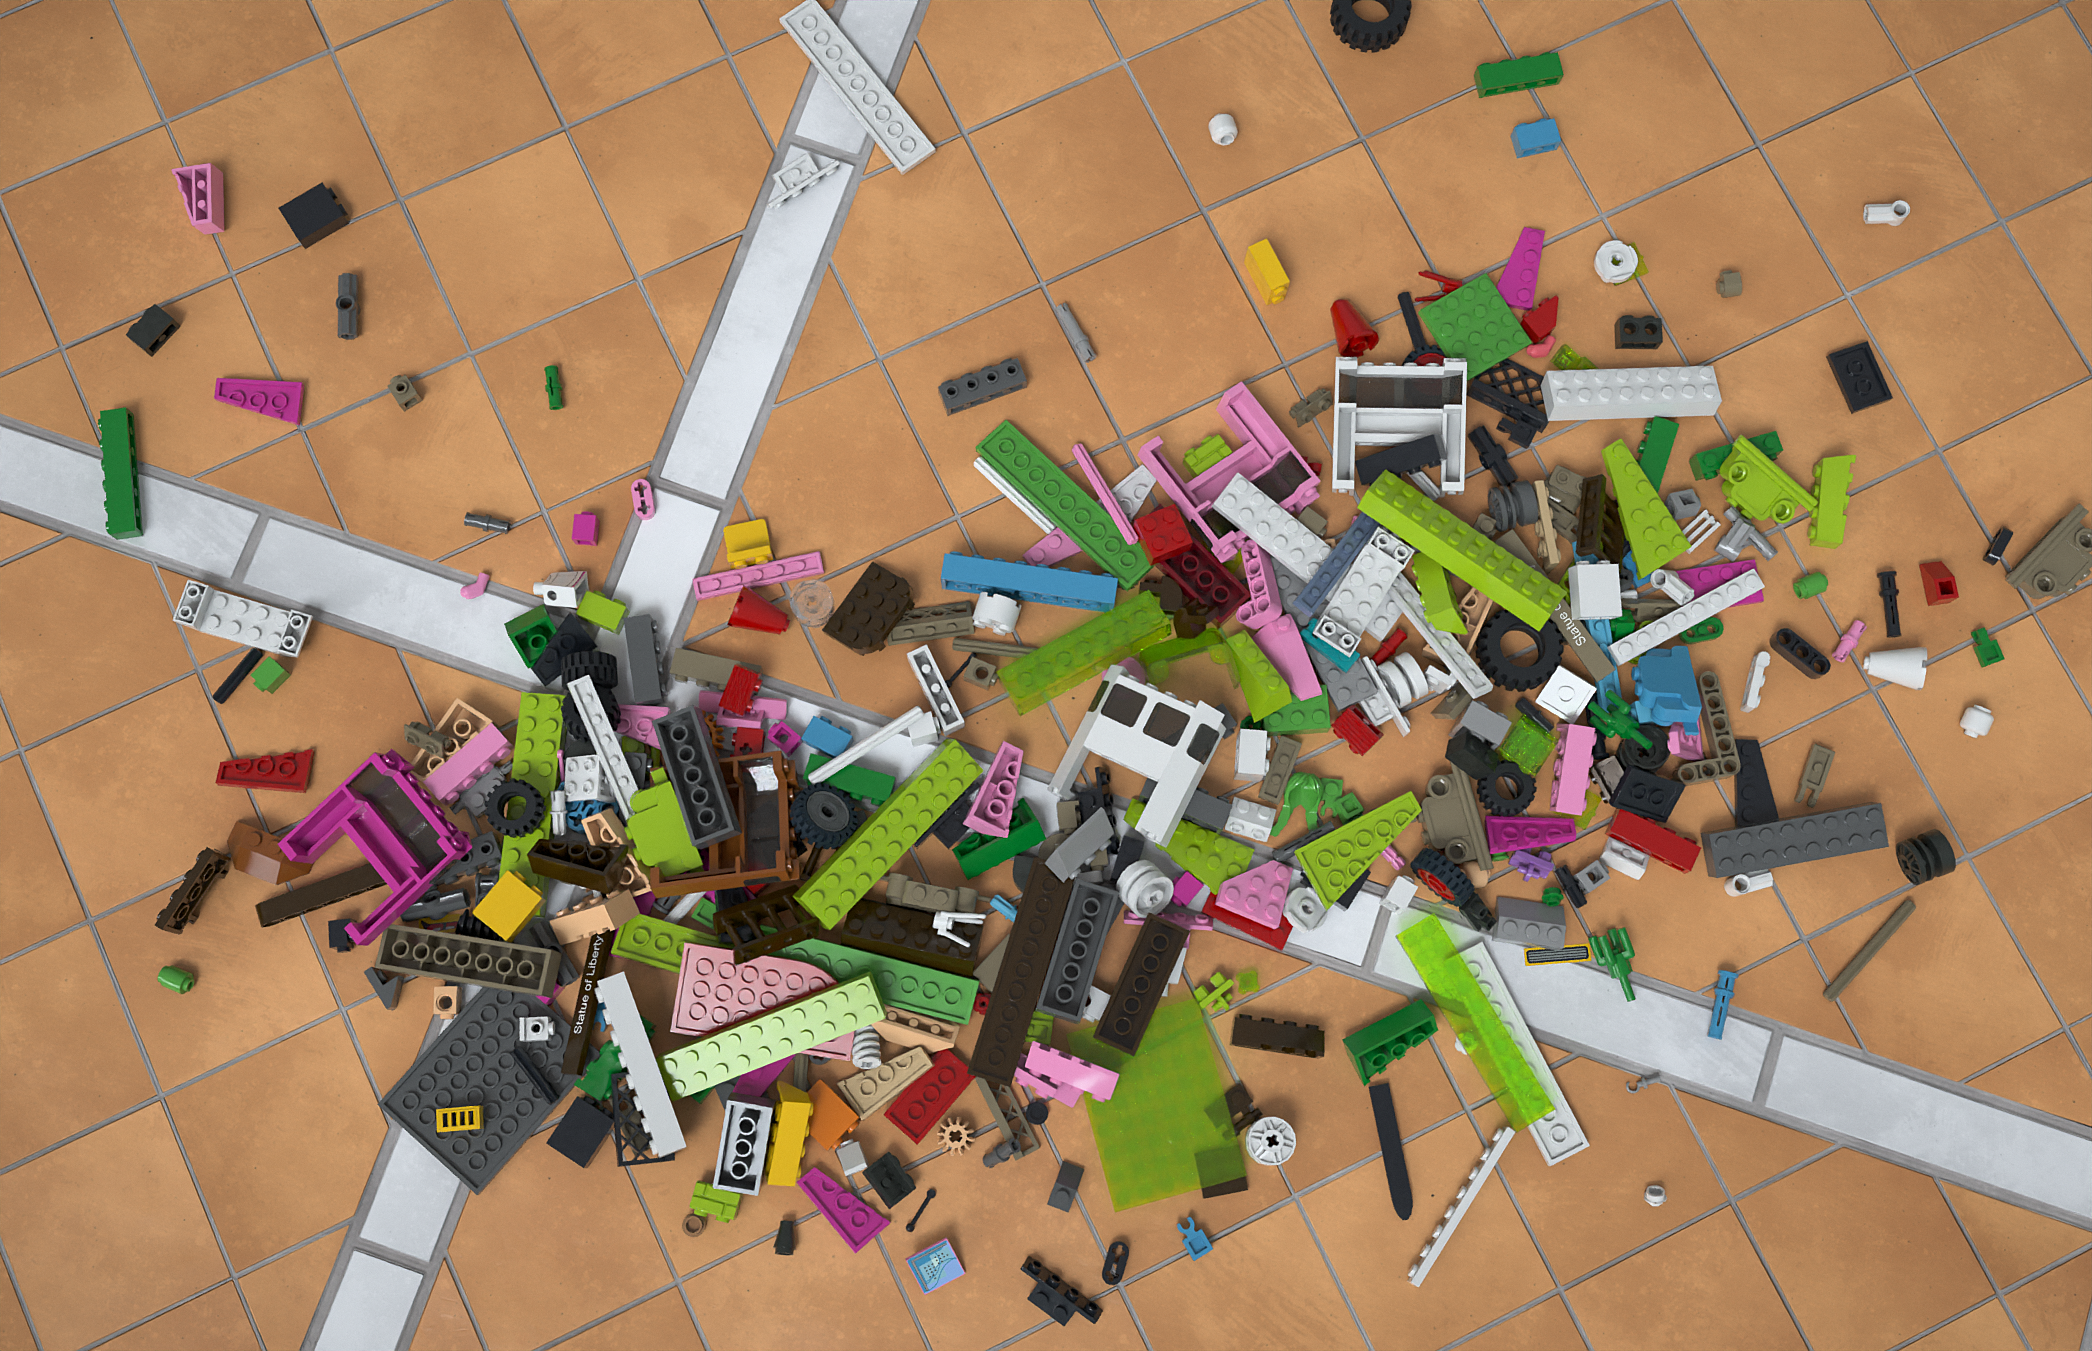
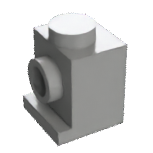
M1693 489L1670 493L1664 505L1674 520L1677 521L1678 519L1696 516L1701 507V502Z
M1598 860L1573 875L1575 881L1579 882L1578 886L1583 895L1590 893L1610 879L1607 867L1602 862L1599 863ZM1589 873L1593 874V881H1591L1588 877Z

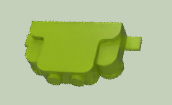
M1740 435L1732 444L1731 454L1720 467V475L1725 479L1721 490L1727 497L1725 501L1735 508L1738 506L1741 509L1740 513L1749 520L1755 518L1763 521L1769 517L1783 524L1793 518L1795 509L1799 504L1809 512L1818 504L1814 497L1743 435Z
M662 767L650 772L655 785L637 790L631 795L630 807L635 813L628 816L626 821L627 827H624L628 840L633 839L636 846L632 848L636 860H642L647 866L660 867L665 877L678 875L687 870L690 873L703 872L702 860L697 848L692 846L677 797L664 768Z

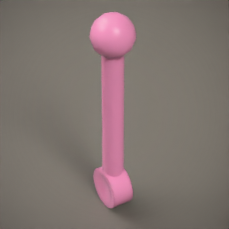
M562 749L557 751L561 777L559 785L565 781L564 750Z

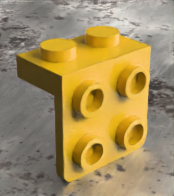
M764 519L724 527L723 532L728 552L727 559L731 569H742L748 565H760L774 560Z

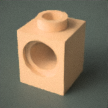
M458 986L434 987L433 1014L440 1015V1019H454V1015H458L461 1012L462 988ZM450 997L452 1005L450 1008L445 1009L443 1002L446 998Z

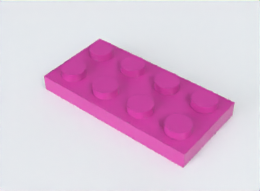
M1755 559L1675 571L1679 578L1694 590V597L1690 602L1753 568L1758 574ZM1762 589L1730 607L1762 603L1764 601Z

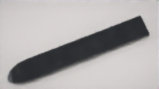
M1389 1083L1370 1086L1368 1088L1391 1200L1397 1215L1402 1220H1408L1412 1214L1413 1201Z

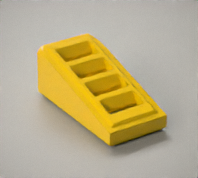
M481 1105L436 1109L437 1133L484 1129L483 1106ZM470 1111H473V1125H470ZM461 1112H465V1125L461 1126ZM447 1113L448 1127H443V1114ZM452 1113H456V1126L452 1124Z

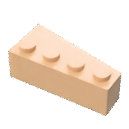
M612 808L582 819L581 821L590 845L599 846L600 843H609L610 847H619L620 844H626L629 847L622 879L614 890L619 889L621 892L629 889L632 897L652 891L650 889V868L652 867L645 865L642 860H636L632 848L636 847L633 839L628 840L624 826Z
M616 889L610 895L606 894L607 897L605 898L599 895L589 900L590 903L588 904L583 901L572 906V910L566 907L557 911V916L549 922L559 944L563 945L574 942L583 937L588 938L596 933H604L609 929L610 931L615 930L640 914L630 890L627 889L620 892L619 889Z

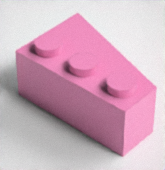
M211 163L171 169L178 182L179 192L182 193L184 198V205L192 226L205 235L224 232L223 172Z

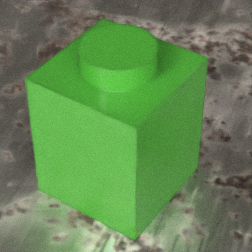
M269 656L250 676L256 680L253 684L262 692L267 690L273 694L291 674Z

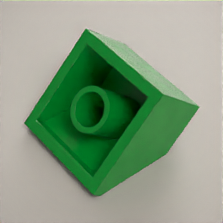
M544 604L504 623L510 640L528 669L533 666L557 631V627Z

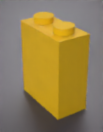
M1266 238L1249 246L1244 264L1265 304L1273 303L1275 305L1285 299L1290 281L1268 239Z
M507 870L472 913L504 940L511 943L546 900L541 897L544 893L535 885H532L530 888L524 883L526 878L517 871L513 874Z

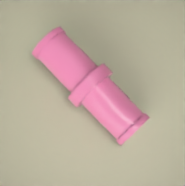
M1855 620L1847 634H1843L1840 639L1841 643L1832 654L1835 660L1845 662L1851 650L1857 647L1859 638L1867 629L1863 622Z

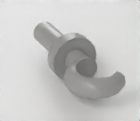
M1660 1076L1647 1080L1643 1077L1640 1082H1636V1090L1631 1091L1629 1089L1630 1082L1626 1083V1089L1629 1093H1637L1640 1087L1646 1089L1648 1088L1647 1085L1661 1082Z

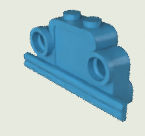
M1674 646L1672 649L1648 650L1646 656L1639 658L1637 667H1633L1631 673L1632 680H1635L1636 683L1635 695H1638L1640 704L1646 708H1653L1650 717L1656 724L1670 726L1674 722H1682L1685 735L1697 736L1699 734L1697 721L1702 704L1688 647Z

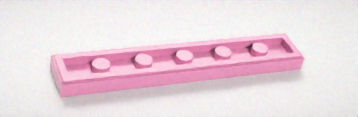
M818 551L698 577L692 580L696 600L700 601L740 592L743 585L748 586L750 589L824 574L821 555Z

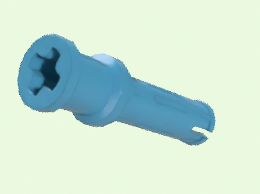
M1718 970L1720 976L1717 988L1714 989L1717 996L1708 1037L1722 1040L1729 1002L1735 995L1733 992L1735 979L1739 975L1729 971ZM1720 1007H1721L1722 1009H1721L1720 1019H1719V1023H1718V1026H1717L1718 1016H1719Z

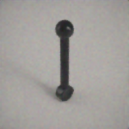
M975 652L969 656L949 680H945L948 688L952 686V682L968 666L971 658H976L977 654Z
M930 1189L927 1191V1197L911 1223L906 1225L907 1232L914 1231L915 1223L930 1199L936 1195L934 1190Z

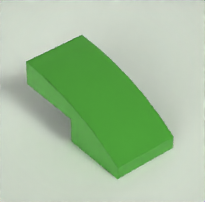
M1353 792L1334 802L1335 809L1343 826L1363 816L1364 808Z

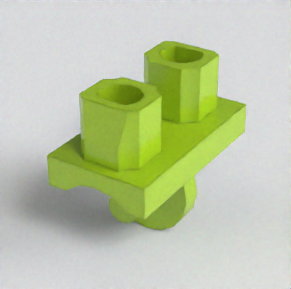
M1217 972L1209 979L1216 988L1214 992L1210 994L1204 985H1201L1193 992L1199 1002L1197 1006L1201 1010L1215 999L1217 1002L1211 1006L1215 1012L1221 1007L1225 1011L1230 1009L1227 1002L1233 997L1228 993L1222 998L1221 994L1229 989L1234 982L1231 979L1227 980L1224 975Z

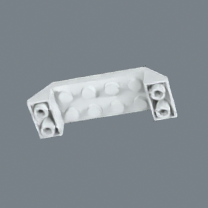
M1377 527L1359 552L1318 619L1313 634L1343 654L1351 657L1361 640V634L1398 573L1405 568L1415 550Z
M188 580L172 621L202 633L281 656L298 658L313 616L294 610L289 612L220 592L208 585Z

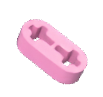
M635 480L631 486L635 513L641 520H650L655 515L652 488L647 480ZM640 485L647 488L644 490V497H641L639 491H636L639 490ZM643 502H645L646 506L650 509L647 510V514L645 515L642 513V511H640L643 509Z

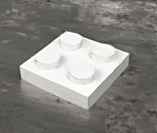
M1559 665L1535 702L1570 724H1574L1597 687Z

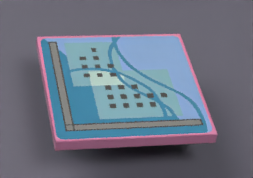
M947 1237L905 1258L924 1295L966 1274Z

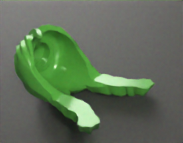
M1305 772L1294 773L1289 778L1283 792L1284 805L1278 817V823L1271 829V836L1276 837L1279 835L1280 831L1287 825V821L1294 808L1300 804L1306 810L1305 815L1308 829L1315 830L1318 828L1316 813L1323 797L1322 782L1315 774Z

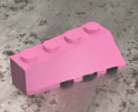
M1557 724L1556 731L1560 732V738L1558 741H1555V750H1557L1559 756L1553 765L1554 775L1557 776V780L1552 782L1550 811L1582 816V811H1585L1587 805L1585 791L1590 785L1588 771L1593 764L1591 752L1592 746L1596 743L1597 734L1594 733L1595 728Z
M1003 741L963 822L964 825L982 834L1003 838L1008 837L1023 750Z
M1037 1041L1032 1042L1025 1067L1029 1068V1074L1040 1078L1042 1074L1050 1077V1082L1060 1086L1065 1082L1072 1085L1070 1090L1080 1094L1088 1091L1093 1093V1099L1105 1102L1106 1099L1111 1100L1120 1076L1119 1073Z

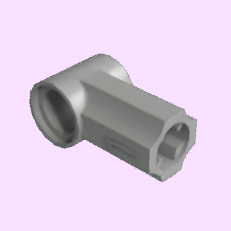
M1739 516L1727 535L1724 534L1719 540L1714 551L1733 562L1743 549V544L1755 529V525L1748 519Z

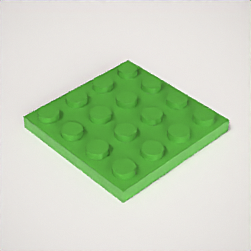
M1487 273L1418 312L1447 358H1466L1467 381L1523 350L1532 343Z

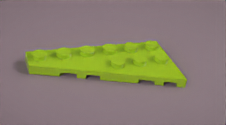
M1620 438L1601 450L1607 474L1611 477L1613 495L1618 501V512L1626 540L1630 543L1632 561L1635 562L1638 571L1636 575L1638 580H1640L1692 546Z
M1412 791L1294 851L1326 911L1422 811Z
M1132 798L1123 820L1135 829L1147 804ZM1183 819L1180 820L1167 848L1155 843L1158 849L1168 853L1175 863L1185 871H1188L1197 880H1201L1215 895L1218 894L1220 884L1246 872L1255 850Z

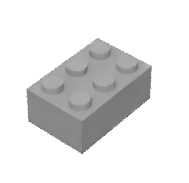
M1472 700L1460 713L1448 735L1454 738L1468 731L1494 751L1502 742L1512 722L1508 721L1506 715L1489 710L1485 703Z

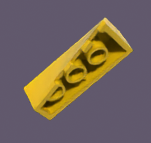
M778 1081L777 1090L780 1094V1100H776L775 1121L777 1122L772 1123L771 1142L774 1143L768 1146L765 1177L767 1185L795 1187L796 1178H800L801 1164L799 1162L800 1157H804L805 1144H803L804 1137H808L809 1123L807 1121L808 1116H812L813 1102H810L808 1093L783 1081Z

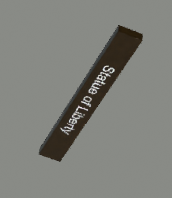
M609 929L604 933H596L591 936L561 1074L582 1076L598 1006V999L594 988L598 987L597 981L604 979L614 930L610 931Z

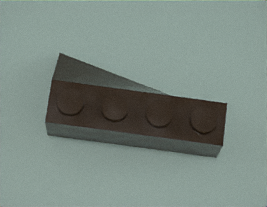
M539 839L527 853L532 872L535 874L610 895L622 879L629 847L626 844H620L619 847H610L609 843H600L599 846H594L580 841L576 844H568L564 840Z
M1239 1014V1018H1233L1230 1046L1315 1059L1324 1057L1325 1035L1324 1031L1319 1030L1317 1025L1306 1024L1305 1028L1296 1027V1022L1283 1021V1024L1274 1023L1275 1019L1261 1017V1021L1252 1020L1251 1015Z

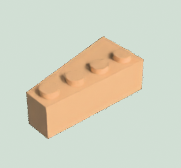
M1474 587L1459 605L1463 615L1461 620L1466 625L1468 633L1465 635L1451 633L1469 656L1494 603L1492 599ZM1428 643L1423 648L1422 657L1446 666Z
M456 698L434 730L448 736L449 740H451L450 746L443 748L444 757L440 758L432 755L421 748L411 762L415 768L410 773L423 783L490 723L496 728L498 725Z

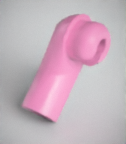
M479 573L476 583L461 588V596L466 599H473L483 595L490 576Z

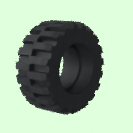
M1333 0L1330 10V22L1334 26L1333 31L1335 35L1341 36L1340 41L1342 43L1350 44L1349 48L1354 50L1359 48L1361 49L1360 52L1367 53V50H1371L1372 53L1379 52L1380 48L1386 50L1390 48L1391 44L1395 45L1399 41L1400 36L1405 32L1412 8L1410 0H1374L1386 8L1389 17L1379 22H1369L1361 19L1352 8V5L1360 0Z
M1500 610L1484 625L1476 641L1478 649L1475 653L1476 658H1480L1478 663L1480 670L1485 669L1487 672L1485 676L1488 680L1490 678L1494 679V685L1497 687L1501 685L1506 686L1505 690L1512 692L1514 689H1517L1518 692H1525L1527 689L1537 688L1555 673L1556 668L1562 661L1561 654L1564 652V646L1560 645V642L1563 638L1561 633L1557 634L1556 632L1557 624L1555 622L1551 624L1547 620L1541 630L1537 631L1508 610ZM1521 631L1534 640L1538 649V658L1533 665L1519 667L1513 665L1504 657L1500 647V640L1505 633Z

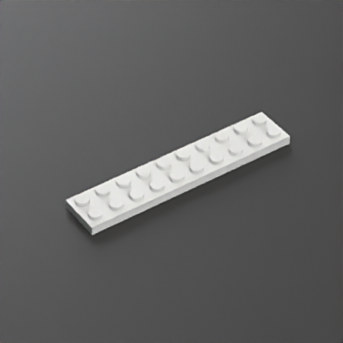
M816 0L804 1L779 19L782 26L902 175L936 152L935 147Z
M1240 473L1235 474L1211 506L1306 583L1309 582L1333 550V548ZM1352 564L1348 566L1325 597L1328 601L1331 600ZM1386 593L1365 628V631L1379 642L1384 639L1403 612L1388 593Z
M1483 942L1441 962L1547 1165L1552 1166L1589 1147L1587 1139Z

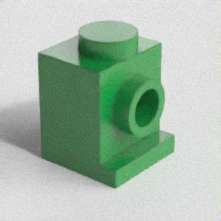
M1622 609L1621 617L1609 619L1613 644L1633 633L1635 621L1630 609Z

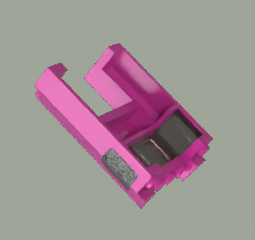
M393 749L386 754L376 752L372 754L278 843V846L290 861L313 864L341 836L347 833L392 889L393 893L362 923L350 922L344 928L357 945L368 946L473 848L469 832L459 831L452 822L447 821L444 817L445 812L438 805L433 804L430 800L432 799L431 795L425 789L420 788L417 784L419 782L418 779L410 773L415 767Z

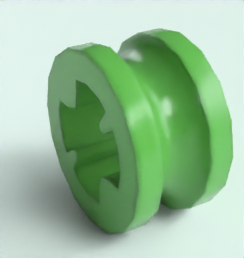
M1506 852L1491 854L1492 862L1510 859Z

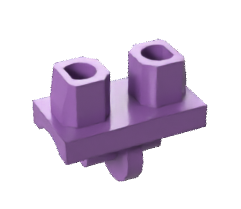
M1532 848L1515 850L1508 864L1517 867V871L1524 874L1523 881L1528 882L1530 877L1546 879L1549 872L1553 870L1554 864L1551 863V854L1540 851L1538 856L1535 857L1530 855Z

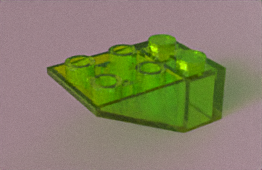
M1522 714L1508 731L1498 750L1501 751V755L1508 761L1513 760L1520 765V770L1525 774H1532L1535 777L1555 748L1558 739Z

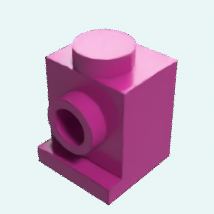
M783 721L779 724L775 723L768 731V740L787 757H790L802 743L801 737ZM782 736H788V740L786 742L780 741V738Z

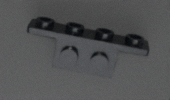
M1099 766L1095 767L1098 789L1077 793L1081 824H1084L1102 807L1114 832L1109 839L1112 843L1106 848L1107 854L1114 856L1118 855L1120 843L1115 834L1117 821L1112 812L1114 799L1109 790L1111 778L1106 768Z
M978 782L974 786L971 784L962 793L963 796L958 801L955 800L947 808L948 811L943 816H940L932 824V827L917 839L914 847L918 849L929 837L934 835L949 850L970 829V827L963 824L970 809L965 802L980 788V784Z
M1030 1256L1027 1257L1020 1269L1038 1282L1027 1298L1030 1302L1063 1326L1067 1324L1076 1311L1093 1324H1096L1103 1310L1095 1302L1090 1301L1076 1288L1068 1285L1059 1275L1049 1271L1040 1261Z

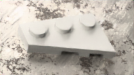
M1143 464L1110 490L1130 523L1157 481ZM1099 499L1096 503L1109 514L1103 502Z

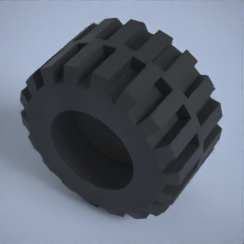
M600 651L576 652L561 659L562 687L570 691L567 683L589 675L592 683H596L598 686L603 684L606 686V689L609 688L610 690L615 688L618 684L617 658L612 654Z
M593 683L612 730L617 731V724L621 723V711L615 695L609 688L606 689L605 685L600 684L598 686L596 683ZM569 691L567 693L568 698H564L562 701L561 712L569 733L576 740L580 739L584 743L589 740L592 743Z
M1509 759L1497 761L1495 772L1478 780L1477 785H1479V788L1477 789V794H1480L1479 802L1485 804L1483 808L1486 811L1490 809L1493 815L1500 814V816L1512 817L1530 805L1535 798L1534 793L1537 792V787H1534L1536 779L1530 776L1532 771H1527L1525 764L1519 765L1518 761L1514 759L1512 761H1509ZM1507 777L1515 782L1518 793L1514 800H1506L1497 793L1495 788L1497 778Z
M511 778L508 782L506 780L500 781V786L495 785L492 787L494 789L493 793L488 792L489 800L484 803V806L487 807V810H484L485 815L488 817L487 821L494 829L505 836L508 835L512 838L519 836L522 838L526 837V833L531 835L534 833L533 829L535 827L539 828L541 826L539 824L540 820L544 821L545 815H543V811H546V806L543 804L545 802L544 798L534 786L522 779L516 780ZM513 797H524L527 803L525 813L516 820L506 819L504 815L506 803Z

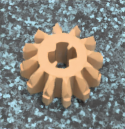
M957 1117L956 1125L953 1124L952 1118H948L950 1127H947L944 1123L940 1124L946 1131L945 1133L937 1131V1135L944 1136V1139L938 1140L937 1143L938 1145L947 1143L942 1149L943 1152L952 1147L951 1156L955 1155V1148H958L959 1154L963 1155V1145L967 1150L971 1149V1146L966 1141H975V1138L967 1137V1134L973 1133L974 1129L965 1130L969 1125L968 1121L960 1126L961 1117ZM959 1130L962 1133L960 1135L962 1137L961 1141L951 1142L950 1138L952 1136H950V1133Z

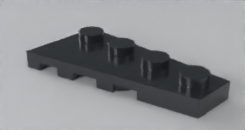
M1735 739L1741 766L1739 772L1734 775L1735 826L1779 819L1758 740Z

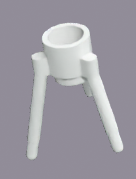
M937 910L933 928L938 929L937 934L944 935L969 947L970 943L947 930H952L954 921L982 924L983 920L981 919H985L986 915Z

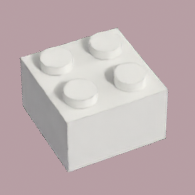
M1240 729L1236 737L1234 780L1260 782L1263 776H1266V772L1269 771V759L1265 758L1270 750L1271 738L1267 737V731Z

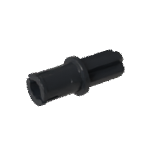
M1521 698L1515 704V707L1529 720L1528 723H1532L1544 736L1555 727L1541 714V710L1538 711L1525 698Z
M1567 864L1556 869L1554 873H1556L1564 887L1563 892H1567L1575 908H1581L1586 905L1587 900L1578 886L1579 882L1575 881Z

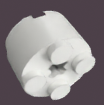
M981 592L972 617L974 620L973 625L979 628H992L995 634L1002 636L1013 632L1022 606H1016V601L1005 596L994 594L993 597H987L988 592Z

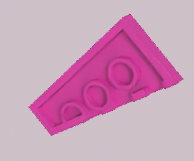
M217 378L214 399L300 426L304 384L302 382Z

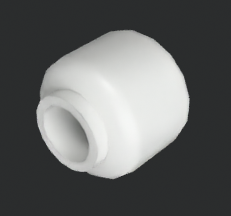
M1217 114L1209 122L1208 128L1212 140L1216 144L1229 145L1237 137L1238 130L1231 115Z
M1974 705L1965 710L1960 726L1965 729L1964 734L1973 738H1977L1978 735L1985 736L1991 728L1994 717L1991 715L1990 710Z

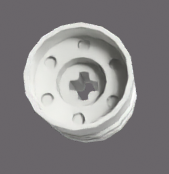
M1265 1117L1257 1120L1247 1129L1245 1148L1249 1156L1257 1163L1266 1166L1280 1165L1287 1161L1294 1153L1296 1146L1295 1133L1285 1120L1277 1117ZM1274 1135V1141L1277 1143L1269 1147L1266 1137Z

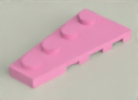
M1057 527L1024 553L1023 558L1030 566L1044 564L1051 567L1070 556L1073 557L1083 550Z

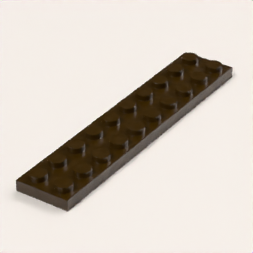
M1034 857L967 1071V1074L1011 1087L1074 879L1071 880L1070 878L1062 882L1045 864L1047 860Z

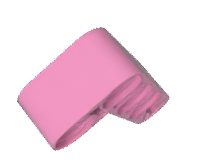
M1250 539L1241 548V554L1252 600L1238 608L1236 618L1240 623L1251 629H1258L1279 618L1282 613V604L1270 554L1254 540Z

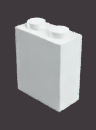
M1589 561L1576 562L1575 566L1568 568L1572 620L1615 619L1622 616L1618 564H1610V561H1598L1596 564H1589Z

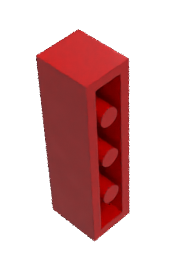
M1622 809L1615 811L1605 832L1606 835L1684 874L1692 870L1701 850V847L1696 845V841L1687 837L1683 839L1677 836L1674 830L1657 826L1656 822L1650 818H1641L1634 813Z

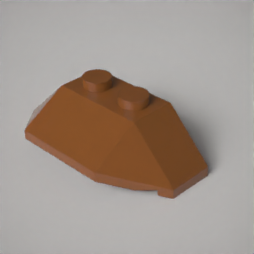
M236 821L227 840L236 870L274 885H280L309 874L313 864L290 861L278 846L282 838Z

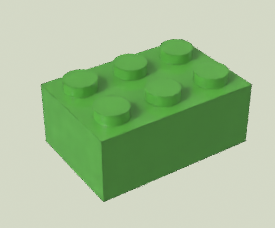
M1320 685L1322 695L1303 701L1290 690L1292 702L1261 719V728L1263 731H1267V737L1327 733L1331 728L1327 685Z

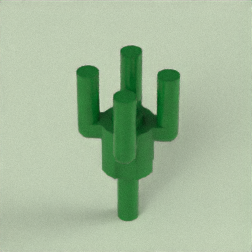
M1608 690L1605 693V697L1615 704L1608 705L1606 710L1609 713L1594 701L1588 705V709L1597 715L1591 717L1590 723L1608 738H1613L1618 734L1623 739L1633 738L1645 749L1652 747L1653 743L1637 730L1639 723L1628 715L1631 706L1612 690Z
M1626 927L1617 930L1616 928L1607 930L1613 949H1611L1606 935L1589 937L1588 940L1597 964L1599 966L1607 965L1612 979L1619 978L1627 1002L1635 1000L1636 997L1627 976L1633 972L1629 959L1635 956V951Z

